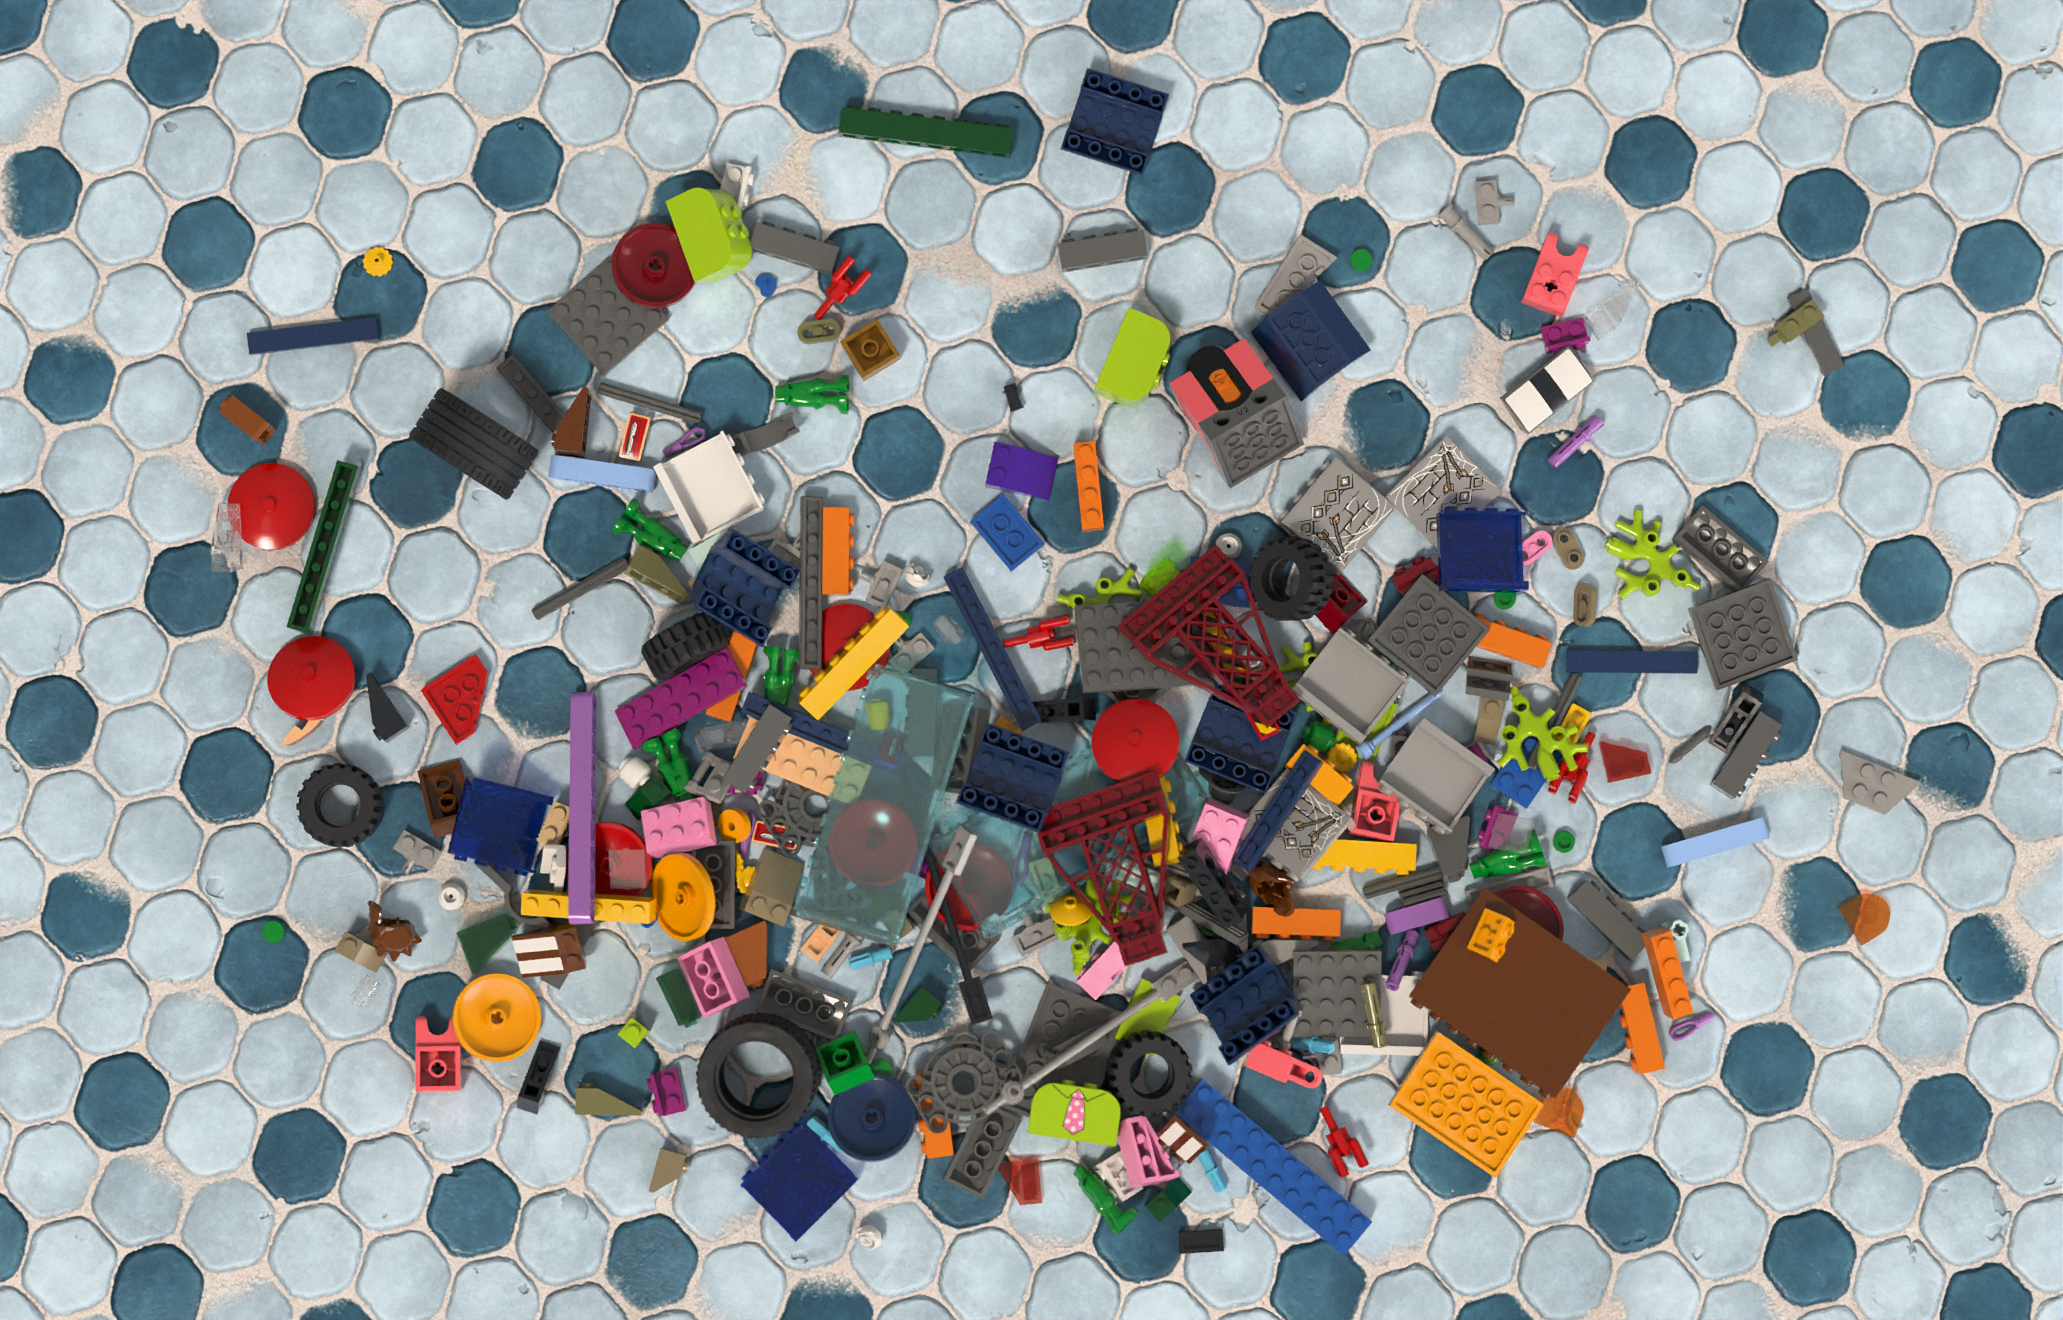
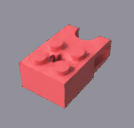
M1550 231L1544 240L1521 303L1561 318L1568 305L1589 247L1580 244L1573 255L1562 256L1556 248L1558 235ZM1551 284L1554 289L1549 292L1547 291L1548 287H1545V285Z
M1363 760L1359 767L1350 814L1356 826L1351 831L1347 830V835L1391 843L1395 838L1400 805L1397 804V799L1392 795L1388 797L1379 791L1380 787L1376 785L1377 781L1373 776V763ZM1373 812L1378 817L1375 821L1370 817V814Z
M424 1015L417 1016L415 1091L417 1093L461 1092V1044L458 1042L453 1030L452 1016L449 1019L448 1030L442 1035H434L429 1031L428 1020ZM436 1064H440L444 1068V1072H441L440 1075L433 1071V1067L436 1068Z
M1263 1041L1249 1051L1243 1063V1066L1283 1083H1286L1288 1079L1304 1087L1316 1088L1322 1082V1073L1318 1068L1291 1057L1293 1052L1279 1047L1278 1051L1271 1048L1272 1043ZM1311 1071L1314 1074V1079L1308 1083L1305 1075Z

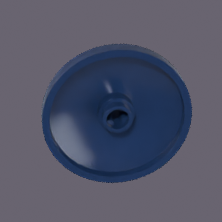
M874 1074V1079L834 1095L828 1108V1127L835 1144L846 1155L863 1162H880L897 1155L909 1143L916 1125L915 1107L905 1088L891 1077L881 1074Z

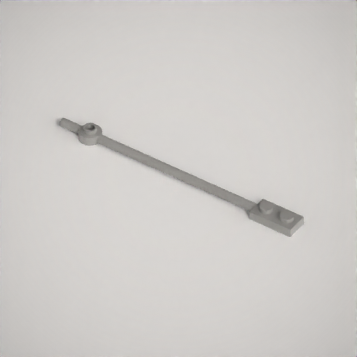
M959 825L942 864L947 869L880 1025L873 1027L869 1033L868 1042L870 1048L867 1052V1058L870 1066L878 1049L885 1048L889 1042L890 1036L887 1028L954 874L961 875L975 844L977 835L967 827Z
M1187 960L1152 983L1151 987L1154 991L1019 1083L1010 1081L1004 1084L1000 1089V1096L984 1106V1112L988 1115L1004 1103L1008 1105L1018 1103L1022 1100L1026 1088L1156 999L1159 998L1164 1003L1199 979ZM1010 1089H1014L1016 1091L1015 1096L1011 1095Z

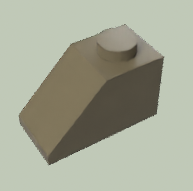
M1481 697L1479 699L1473 742L1495 745L1504 700Z
M346 931L335 949L337 953L376 973L387 955L379 957L377 955V947Z
M660 1148L649 1192L653 1193L681 1177L682 1173H687L690 1160H686L687 1155Z

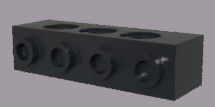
M1200 838L1185 845L1177 859L1223 928L1226 929L1243 921L1249 908L1204 840Z

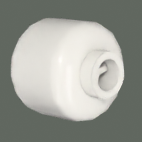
M638 756L626 758L619 767V777L632 789L639 788L640 786L643 787L651 781V767Z

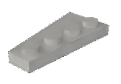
M1300 235L1254 308L1269 316L1310 285L1337 257L1303 235Z

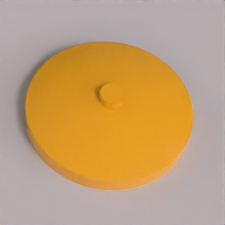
M676 853L662 858L653 871L650 884L651 898H657V921L669 936L678 941L698 939L708 931L714 918L715 895L711 879L703 865L689 854Z
M488 974L471 981L459 993L454 1003L452 1026L458 1042L468 1053L484 1061L503 1062L520 1056L533 1044L540 1029L541 1012L535 994L524 982L507 974Z

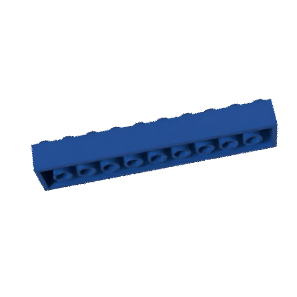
M1203 1079L1197 1083L1181 1105L1173 1112L1343 1256L1347 1254L1372 1223L1369 1218Z

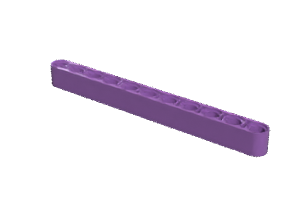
M594 691L571 693L568 918L571 925L594 923L597 702Z

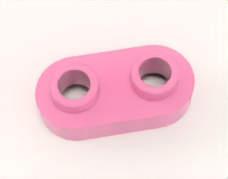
M1537 531L1515 548L1513 560L1516 558V564L1519 566L1530 565L1551 548L1553 542L1551 535L1546 531ZM1542 539L1544 546H1539L1537 540ZM1525 552L1527 559H1521L1520 553Z

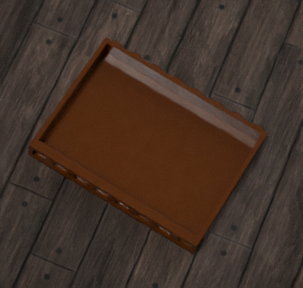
M1484 888L1408 997L1412 999L1410 1001L1412 1005L1420 1010L1422 1007L1430 1012L1428 1016L1438 1023L1440 1020L1447 1023L1448 1026L1446 1028L1455 1035H1458V1033L1466 1037L1465 1042L1474 1048L1478 1045L1484 1049L1483 1054L1492 1061L1495 1058L1501 1061L1503 1069L1511 1074L1515 1071L1521 1075L1520 1080L1529 1087L1532 1084L1539 1088L1538 1093L1549 1100L1550 1097L1555 1099L1631 989L1490 890ZM1485 908L1504 915L1515 922L1514 932L1508 938L1505 952L1498 962L1467 949Z

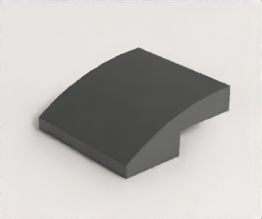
M1468 657L1465 694L1509 701L1510 679L1512 675L1511 664Z

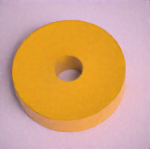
M739 808L727 809L720 814L718 819V829L724 840L739 843L749 837L751 824L743 810Z

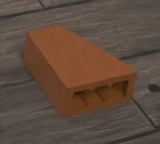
M233 395L230 398H225L220 405L221 409L219 412L261 446H264L276 431L273 426Z
M762 921L725 938L746 987L751 986L752 989L763 985V980L767 978L768 924L766 921Z

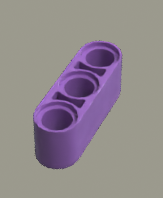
M1445 896L1384 914L1390 935L1451 917Z

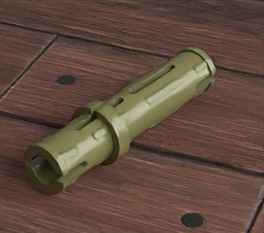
M1365 981L1361 983L1369 1021L1367 1027L1371 1032L1373 1048H1382L1387 1046L1383 1028L1385 1022L1381 1018L1375 981Z

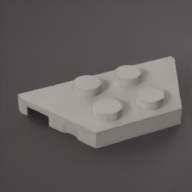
M1843 750L1839 752L1842 770L1841 780L1843 781V799L1882 815H1886L1920 783L1917 780Z

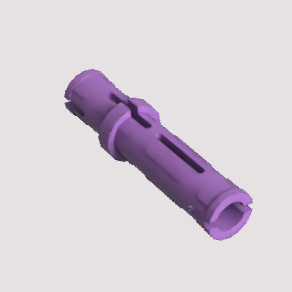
M1594 415L1583 427H1578L1576 429L1577 432L1547 458L1548 462L1557 469L1583 443L1589 442L1591 440L1590 437L1597 430L1604 426L1602 420Z
M1414 930L1406 931L1404 940L1397 949L1398 955L1385 983L1386 988L1391 991H1398L1409 960L1415 954L1414 948L1420 935Z

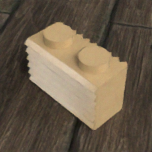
M556 801L553 802L554 805L551 806L552 809L549 810L550 813L545 818L546 821L544 826H542V830H540L541 833L536 838L538 842L544 845H560L569 827V807Z

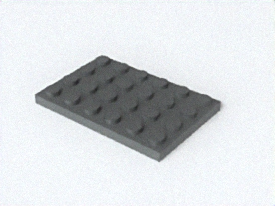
M1146 602L1075 606L1082 693L1195 685L1145 660L1117 628L1121 622ZM1190 625L1189 636L1201 637L1202 633L1199 627ZM1187 626L1183 629V632H1184L1185 634H1186V628H1187ZM1176 637L1172 638L1153 654L1154 657L1179 670L1183 669L1194 659L1190 651ZM1191 640L1201 651V641ZM1204 642V652H1210L1209 647ZM1200 663L1194 664L1185 672L1208 685L1213 684V677Z
M1047 982L1016 1060V1064L1023 1075V1080L1046 1065L1041 1053L1098 1024L1103 1026L1122 1012ZM1118 1026L1107 1033L1109 1044L1053 1073H1048L1024 1090L1021 1101L1014 1105L1004 1103L1001 1107L1030 1117L1031 1103L1035 1092L1045 1084L1061 1083L1062 1079L1075 1081V1086L1083 1087L1084 1083L1097 1084V1089H1100L1105 1077V1070L1108 1069L1107 1059L1111 1058L1113 1054L1111 1050L1114 1046L1117 1047L1119 1041L1113 1038ZM1011 1072L1008 1082H1018V1074ZM1010 1089L1011 1095L1015 1096L1016 1091L1014 1089Z

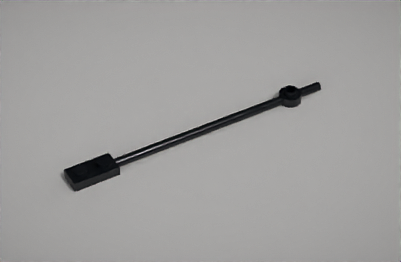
M902 770L898 772L905 793L901 799V806L905 812L912 815L937 893L942 880L919 812L923 805V798L918 792L912 790L907 771ZM914 799L916 805L913 807L909 806L908 800ZM945 895L941 909L964 981L959 982L958 985L971 1025L991 1020L993 1017L980 976L972 977L952 911Z

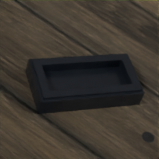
M1223 1229L1178 1231L1180 1254L1224 1251Z

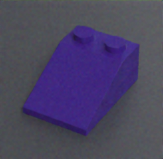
M994 442L985 487L1049 501L1058 458L1021 447Z

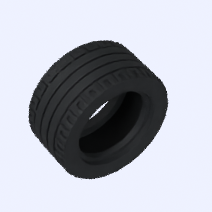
M443 388L438 389L434 395L435 399H431L428 404L429 408L424 410L421 415L423 417L418 419L415 424L417 427H413L409 438L505 500L509 499L514 492L513 489L518 487L519 479H523L526 474L525 470H529L532 465L531 461H534L537 457L538 449Z
M761 1012L745 1014L725 1024L708 1042L697 1066V1091L705 1111L710 1114L709 1117L713 1118L714 1122L718 1123L721 1128L727 1129L728 1132H732L734 1135H741L743 1138L760 1139L761 1137H773L793 1127L806 1113L819 1086L820 1062L811 1039L807 1037L808 1035L802 1031L801 1027L796 1026V1023L790 1022L788 1018L787 1020L784 1019L783 1016H776V1014L771 1015ZM756 1041L768 1043L779 1049L790 1062L794 1077L792 1092L779 1105L762 1109L753 1108L738 1101L728 1089L724 1077L725 1060L732 1049L743 1043Z

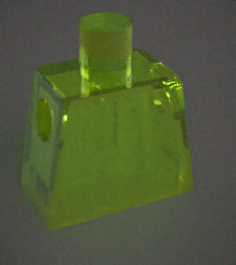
M1166 557L1142 578L1139 586L1152 598L1181 574L1182 571L1171 558Z

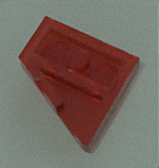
M1604 741L1598 742L1608 783L1651 774L1647 752Z
M1038 1159L1000 1163L998 1170L1020 1205L1042 1203Z

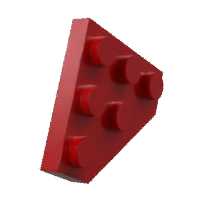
M476 654L421 689V692L456 745L475 734L488 672Z

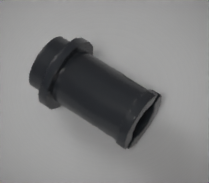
M1016 383L1004 386L1003 394H1006L1010 412L1024 408L1018 393L1019 387L1016 386Z

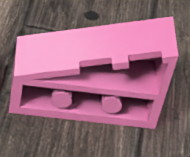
M1113 939L1108 945L1109 948L1104 953L1099 951L1091 961L1094 964L1089 969L1084 967L1081 974L1076 976L1079 978L1076 983L1094 1000L1127 968L1124 966L1119 947Z
M1132 1117L1119 1122L1117 1137L1131 1189L1169 1182L1180 1176L1179 1172L1174 1170L1168 1160L1170 1158L1169 1155L1163 1151L1158 1143L1159 1138L1146 1117Z

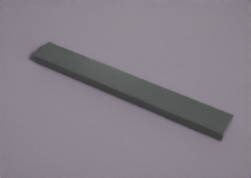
M815 496L800 497L798 669L800 670L822 669L823 497Z

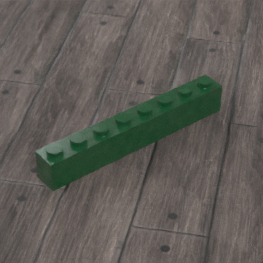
M847 105V107H842L839 137L1010 158L1013 128H1009V125L1006 124L989 126L984 121H975V124L967 123V120L955 118L954 121L945 120L943 116L926 118L920 113H911V116L902 115L903 112L897 110H890V113L881 112L879 108L873 107L868 108V110H862L856 105Z
M339 460L336 462L287 623V628L312 636L362 471L359 466Z

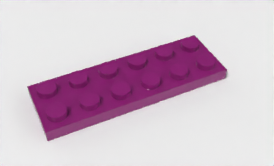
M726 647L615 710V713L632 748L636 750L644 742L663 735L748 686L729 648Z

